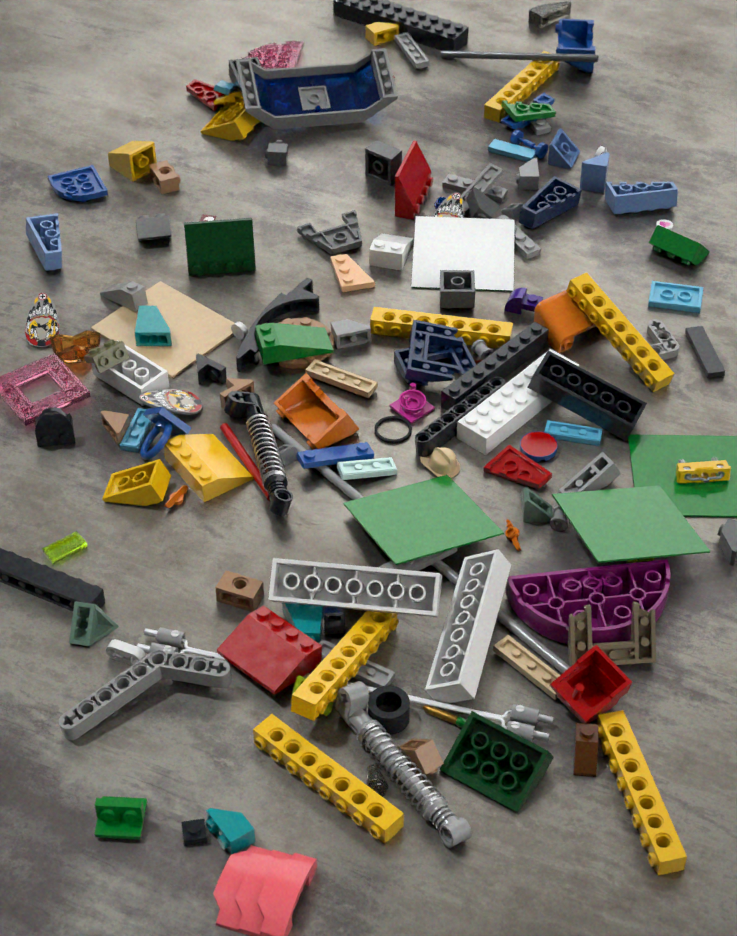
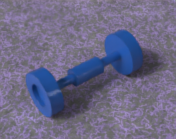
M515 130L512 133L510 143L519 145L523 142V145L536 149V157L542 159L546 156L548 152L547 144L541 142L538 146H535V143L523 139L524 134L522 131Z

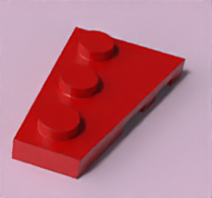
M508 445L483 467L486 473L536 489H540L552 478L551 472L511 445Z

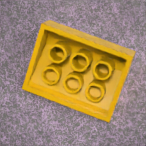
M263 91L257 92L261 109L267 112L270 109L268 100ZM243 97L235 99V103L224 105L200 132L204 135L231 141L243 140L247 137L246 134L252 131L254 125L259 123L260 120L245 111Z
M214 434L178 435L169 439L164 446L165 460L203 502H207L253 480L252 475Z

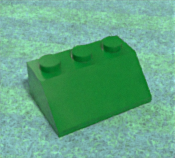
M657 225L648 242L653 246V250L659 253L664 251L672 259L678 257L681 259L680 262L688 266L690 264L698 265L710 253L702 244L660 225Z

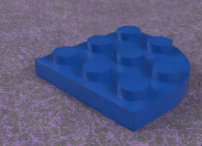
M93 165L47 176L53 191L59 197L68 200L86 202L87 200L108 195L107 188Z

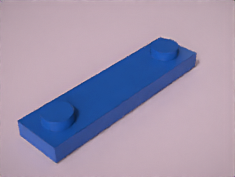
M368 442L297 452V459L302 468L307 469L334 465L338 462L374 459L375 453Z

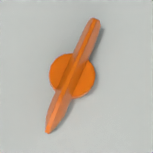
M183 485L177 492H173L164 507L170 508L173 505L182 504L188 486Z
M507 519L505 535L509 541L513 542L514 547L520 551L521 546L518 540L520 531Z

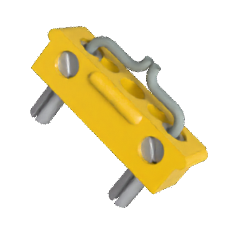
M713 457L711 461L685 463L684 459H680L677 463V483H706L730 479L731 466H728L726 460L718 461L717 457Z

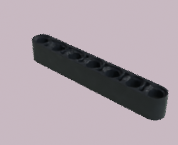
M492 377L415 435L416 454L421 457H427L433 453L434 448L442 447L457 435V421L504 386L505 380L501 377Z

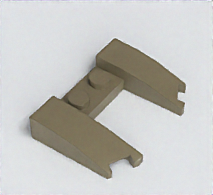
M632 602L631 641L592 644L591 605L584 606L585 611L574 617L570 614L568 631L569 665L575 664L581 656L595 645L616 665L655 663V610L651 608L648 612L639 608L640 603Z

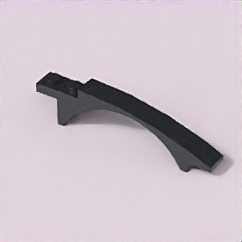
M306 278L287 295L280 293L262 311L247 332L237 353L236 364L238 372H241L250 363L255 365L260 363L257 356L259 348L256 344L255 325L272 323L282 317L296 313L317 312L320 310L319 296L313 294L312 279Z

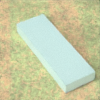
M392 457L337 463V469L342 480L397 475V468Z

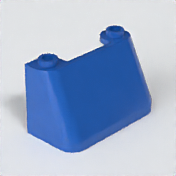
M559 18V23L555 26V33H558L556 54L595 55L596 49L593 46L594 20ZM564 61L585 73H593L594 62Z

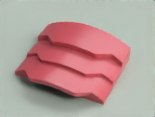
M253 845L247 851L231 854L213 893L220 909L216 926L249 936H288L292 928V913L304 885L309 886L317 868V859L298 853L290 855L277 850L270 851Z

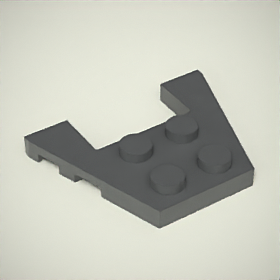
M355 210L342 214V220L345 222L344 225L317 232L311 223L297 226V232L332 255L362 246V238Z

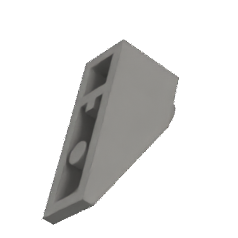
M134 281L113 284L100 292L101 296L135 312L138 311L139 306L148 304L145 286Z
M601 452L561 487L559 491L561 493L600 490L608 486L621 473L614 462Z

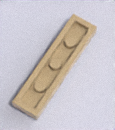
M315 359L306 368V373L310 377L369 398L378 388V382Z
M509 635L493 645V651L551 698L554 700L558 698L556 692L550 687V684L560 676L557 672Z

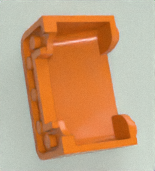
M566 290L542 300L535 307L534 322L549 329L548 345L558 353L569 350L573 346L574 336L596 327L585 312L579 308L573 298L568 295Z
M307 373L274 402L278 408L276 412L282 419L286 417L308 439L306 443L313 450L316 448H326L355 434L359 430L351 417L343 409L339 408L313 382Z

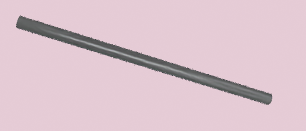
M441 51V58L598 62L599 59L598 55Z

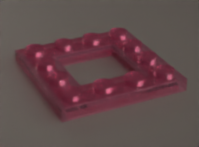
M55 353L0 376V397L25 426L35 422V418L42 414L44 409L52 407L65 409L91 397L90 391ZM49 375L60 387V391L32 403L19 389V387Z

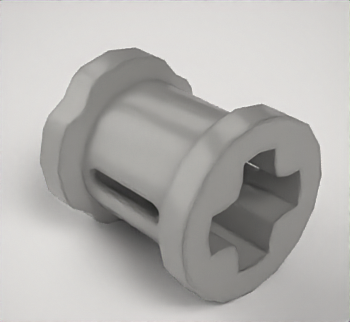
M479 339L472 344L471 350L479 356L480 361L493 353V350L486 346V342L483 339Z
M557 505L553 509L554 517L550 520V526L556 531H564L568 525V518L564 515L559 505Z

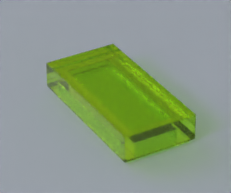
M75 531L43 547L42 552L53 565L87 548V542Z

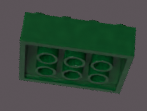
M252 218L184 222L189 276L256 271Z
M471 711L445 758L444 764H442L439 770L518 812L544 777L554 757L548 750Z

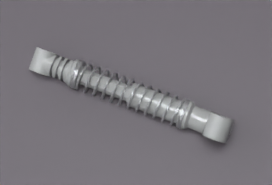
M358 681L340 688L335 710L357 734L356 739L362 746H365L366 751L370 752V756L376 757L375 762L381 763L380 768L386 769V775H391V781H396V786L401 787V792L406 793V798L412 799L411 804L417 805L416 810L421 811V816L436 826L444 845L450 848L470 839L472 832L467 820L463 817L458 818L447 806L446 798L437 791L435 786H432V782L427 780L426 775L422 774V771L417 768L416 764L411 762V758L406 756L405 751L401 750V747L396 744V741L391 738L389 733H386L385 728L377 720H372L366 713L369 693L365 684ZM398 780H400L403 784L398 785ZM404 786L408 789L407 791L402 790ZM409 792L413 795L412 797H408ZM414 798H416L418 803H413ZM420 804L422 805L421 810L418 809Z

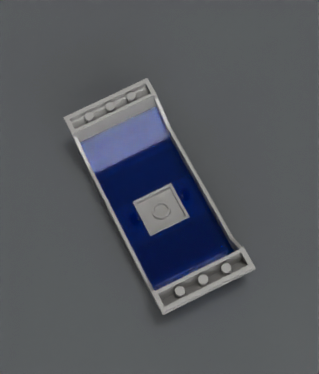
M386 48L371 49L370 53L354 63L264 69L253 63L251 59L236 60L245 111L274 130L365 122L398 99Z

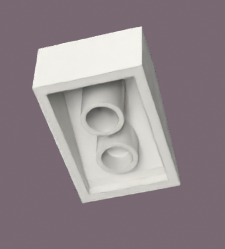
M389 234L379 235L373 240L369 249V265L402 271L414 238Z

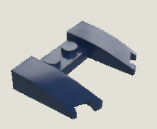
M413 319L405 379L424 382L452 381V375L459 373L461 367L427 360L428 345H462L463 338H456L454 336L458 329Z
M464 340L462 345H428L427 360L434 361L449 358L452 365L461 367L458 373L460 376L476 366ZM409 348L394 351V362L404 379ZM405 379L408 384L419 383L423 386H428V382Z

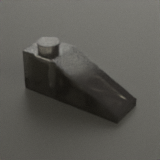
M571 2L538 5L529 10L528 22L539 29L558 21L559 18L562 19L570 15Z

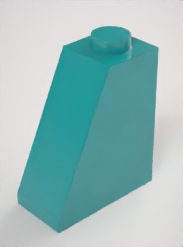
M139 306L135 327L136 346H172L171 330L157 306Z
M282 603V611L288 623L319 643L322 634L324 607Z

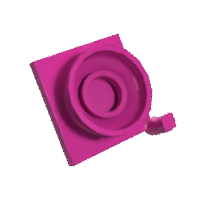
M411 383L410 390L404 391L398 400L389 405L400 416L408 420L410 424L435 410V407L426 401V396L419 390H416L415 383Z

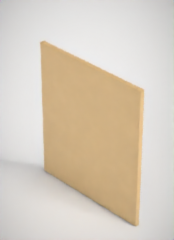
M160 281L146 290L148 304L145 306L158 307L171 330L172 346H136L135 327L138 311L135 312L124 306L91 327L93 332L107 340L123 341L124 345L167 370L168 377L173 379L196 363V354L199 353L205 356L233 336L231 326L235 323Z

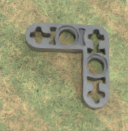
M657 319L650 320L647 332L656 343L650 346L659 353L658 355L662 360L676 357L679 353V343L662 321Z

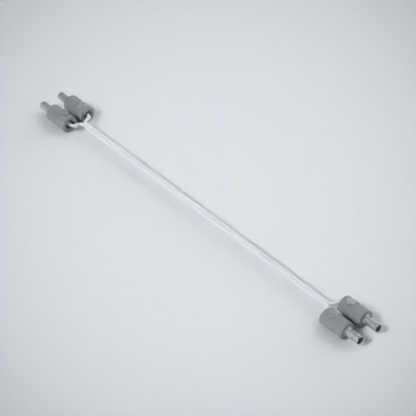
M160 627L156 631L146 628L144 635L156 638L157 643L153 642L151 646L137 644V647L141 648L145 653H151L154 650L178 653L177 647L182 648L184 645L185 649L180 653L188 652L227 661L218 653L188 647L185 632ZM310 673L303 676V678H307ZM366 686L367 689H368V692H371V693H372L375 689H377V688H374V687ZM408 695L411 702L470 714L473 711L485 718L501 721L502 727L532 742L533 738L548 741L549 734L535 731V726L532 725H537V722L553 724L554 717L539 714V709L513 704L512 710L506 711L504 715H497ZM511 713L510 720L508 721L507 726H505V721L503 720V718L507 717V715Z

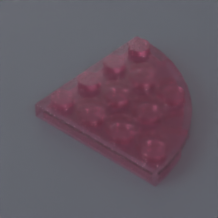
M286 41V44L279 45L276 42L266 44L249 51L248 55L244 58L258 57L261 67L264 69L296 67L304 47V41Z

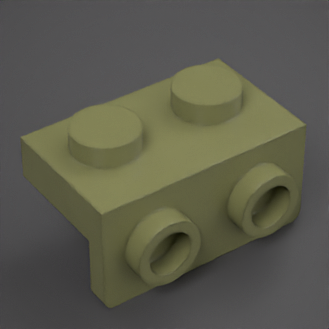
M114 339L106 341L101 348L95 347L88 351L89 354L83 356L86 363H94L98 373H102L129 359L124 342L114 341Z

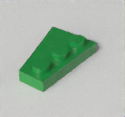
M502 100L501 104L516 122L542 118L548 119L556 115V111L550 104L530 103V105H525L518 101L515 104H508V101Z

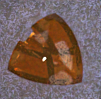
M86 330L74 336L57 334L50 338L53 352L60 361L67 364L86 362L83 356L89 354L88 351L100 345V332Z

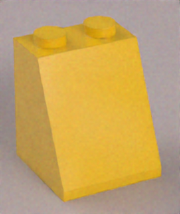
M131 141L108 153L109 166L133 182L149 174V165L157 163L155 143L153 141Z

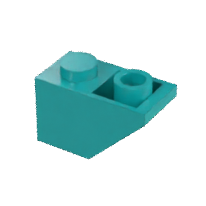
M214 808L206 810L207 820L205 824L208 830L217 835L220 846L223 849H227L230 854H235L255 842V830L243 813Z

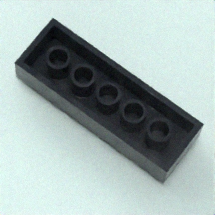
M549 350L527 387L625 441L630 436L647 404Z

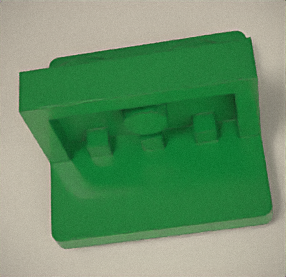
M111 796L96 798L97 823L94 832L95 837L141 839L147 799Z

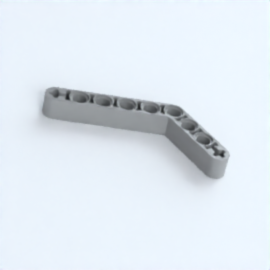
M154 650L65 712L59 718L62 734L67 740L78 739L162 678L217 688L228 687L232 682L229 663L220 659Z

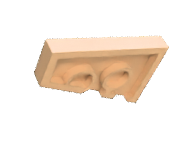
M347 254L330 256L341 292L375 287V281Z

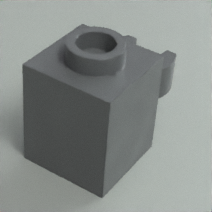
M276 139V143H269L268 149H265V159H268V165L287 166L288 144L282 143L283 140Z

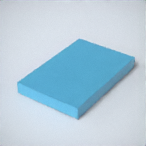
M652 281L648 307L700 313L703 287Z

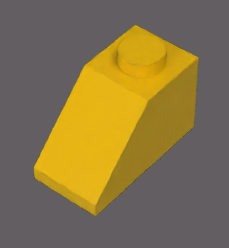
M376 22L365 26V38L374 46L395 40V35L399 34V25Z

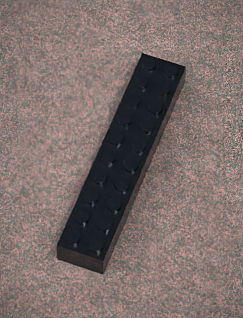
M333 0V16L364 26L376 22L399 25V34L409 33L416 43L440 51H459L468 43L469 27L448 19L439 18L436 15H430L423 11L402 6L401 4L392 3L389 0Z

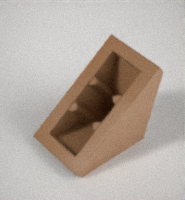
M101 411L103 427L118 447H120V443L130 425L129 414Z

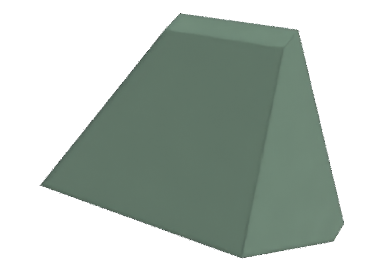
M523 488L520 494L523 522H550L553 518L552 505L529 488Z
M75 601L69 643L91 646L119 626L96 604Z

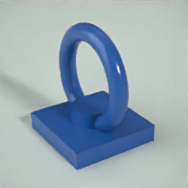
M164 407L146 409L143 416L156 425L142 444L140 450L141 458L149 460L155 457L163 449L170 435L188 434L191 427ZM162 432L160 440L148 451L155 437Z

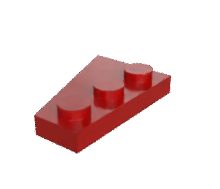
M196 79L186 85L187 92L212 110H216L221 106L215 105L214 101L226 95L214 91L215 86Z

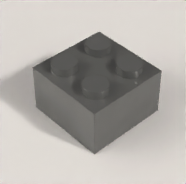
M376 140L365 148V175L389 186L395 183V175L402 163V150Z
M440 270V308H475L474 270Z

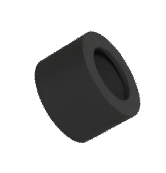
M390 685L375 689L370 694L368 700V715L372 720H377L385 728L386 733L390 735L397 734L407 727L410 714V700L407 693L399 687ZM390 704L400 708L394 712H384L378 707Z

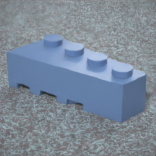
M606 182L605 200L614 214L621 215L627 212L637 213L644 210L653 211L655 209L677 207L678 189L673 182H651V185L643 182H636L635 185H628L626 182H620V185H612V182Z
M58 213L27 217L26 235L45 271L62 268Z

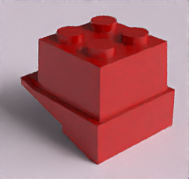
M595 645L581 656L575 664L550 684V687L581 723L590 724L598 718V715L604 714L614 707L619 699L628 693L632 681Z

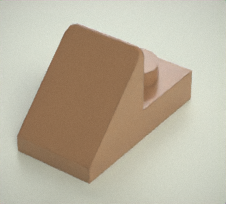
M227 378V390L220 393L221 408L224 409L228 394L231 391L254 393V381L251 379Z

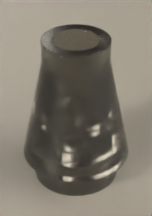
M375 764L370 765L367 768L366 785L383 797L387 792L388 784L380 771V767Z

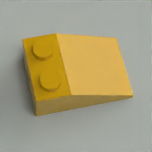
M160 459L112 473L102 500L104 502L142 506L158 504L164 499L172 475Z

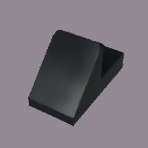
M199 353L196 354L199 385L207 378L220 384L226 382L225 366Z

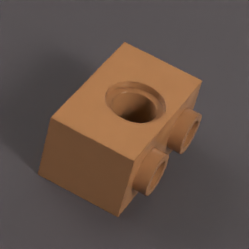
M167 160L149 165L150 178L161 195L179 190L180 176L175 173L174 167Z
M230 571L224 572L215 587L216 600L218 602L251 612L256 610L264 596L263 581Z

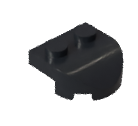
M56 407L42 410V414L35 418L37 446L74 444L75 433L71 414H66L62 412L61 408Z

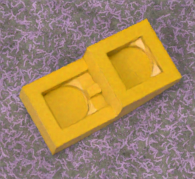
M241 92L230 93L217 98L214 104L235 103V99L243 96Z

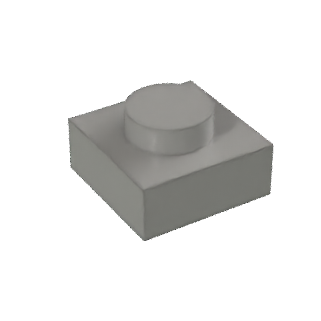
M545 119L531 122V129L536 135L551 132V127Z

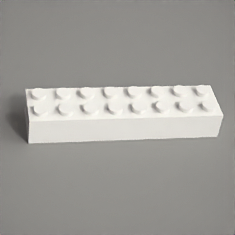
M552 349L549 350L554 354L566 359L567 361L579 366V364L553 351ZM545 354L457 421V439L487 455L552 402L551 400L527 388Z
M499 549L464 557L425 687V691L435 701L448 704L475 699L511 568L510 562Z
M273 558L268 600L280 603L438 617L442 575L432 572Z

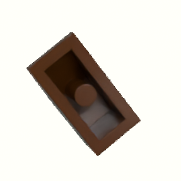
M576 723L573 775L596 777L598 724Z

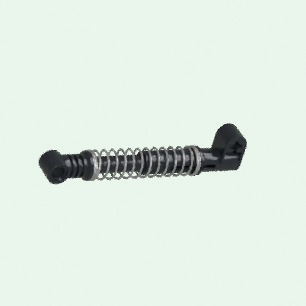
M231 391L228 394L224 411L232 417L247 418L246 427L261 474L262 483L265 490L269 493L271 501L269 509L275 515L284 516L289 511L293 494L287 490L288 479L270 420L264 413L258 394Z

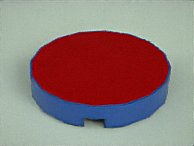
M542 431L530 432L520 440L521 453L536 462H540L543 459L547 461L556 455L557 441L549 433Z

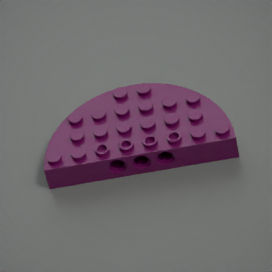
M668 559L508 576L505 593L508 602L517 616L533 630L552 640L568 644L569 615L572 614L574 617L585 611L584 606L591 605L592 644L624 642L631 640L632 602L640 603L639 608L648 612L651 608L654 609L655 622L661 616L668 597L671 576Z

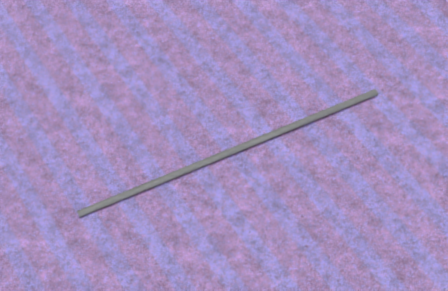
M271 425L273 434L283 443L295 446L297 452L307 450L278 425ZM314 467L352 500L364 497L329 467ZM442 560L431 564L453 584H457L459 574ZM499 608L497 620L561 673L570 668L567 663Z

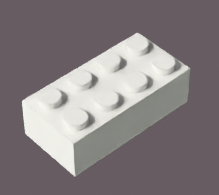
M126 345L129 359L114 367L98 373L94 363H92L93 375L142 406L145 404L139 401L141 394L169 388L168 371Z

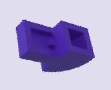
M517 288L511 292L504 311L520 315L523 310L534 312L535 307L543 300V297L527 294V288Z

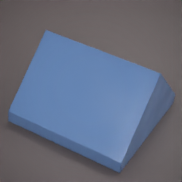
M561 128L549 146L548 165L570 169L580 150Z
M606 152L582 162L580 189L604 193L610 153Z

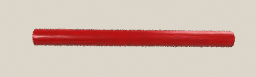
M223 423L220 426V430L267 500L270 501L269 493L263 486L259 469L227 423Z

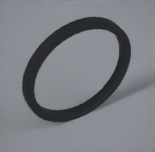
M387 416L375 424L374 430L375 435L380 440L387 443H400L411 436L412 426L403 417ZM399 420L409 427V432L400 439H387L378 433L377 428L384 421Z

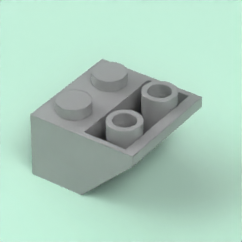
M161 213L150 218L149 215H143L136 219L138 241L171 238L169 215L165 216V213Z

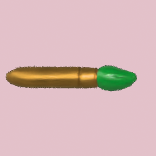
M422 706L426 713L456 724L460 728H463L466 722L464 718L457 717L434 706Z

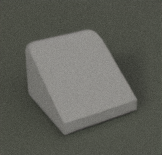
M523 203L510 204L502 209L501 212L513 220H518Z
M284 444L278 447L284 466L297 460L295 446Z

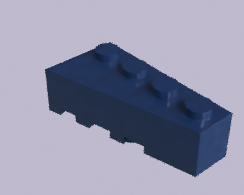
M554 176L521 207L518 222L534 229L577 206L582 189Z

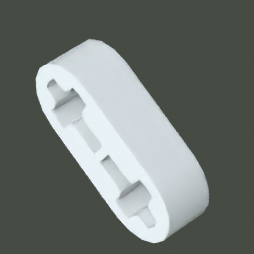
M116 639L112 640L105 650L112 659L131 666L146 656L141 648Z

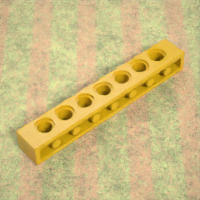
M533 60L484 105V118L500 123L503 118L509 115L501 106L502 100L508 101V104H515L516 101L523 102L559 69L560 62Z
M586 272L571 279L566 290L568 295L573 298L579 308L589 317L590 321L597 326L601 334L621 354L622 358L644 381L645 385L652 392L669 385L675 373Z
M374 307L370 318L371 334L410 338L414 319L457 328L458 331L454 336L456 338L462 337L466 345H472L475 341L483 339L487 347L499 349L512 339L513 323L381 307Z
M366 611L292 694L291 711L312 721H315L320 714L322 715L327 705L335 701L339 689L347 686L348 681L357 675L359 668L367 663L370 655L376 653L382 641L385 642L389 633L397 628L399 623L397 614Z
M624 710L598 715V738L600 737L602 741V751L609 758L610 770L617 777V787L624 794V803L627 810L630 809L632 813L633 826L635 829L638 828L640 832L641 845L643 848L646 847L648 851L650 866L655 868L657 875L684 870L687 855Z
M273 714L269 715L253 729L254 744L258 749L267 752L275 762H280L285 766L289 773L295 774L302 779L307 787L315 789L324 800L332 802L341 813H346L350 816L355 824L367 829L373 838L380 839L386 844L404 827V813Z

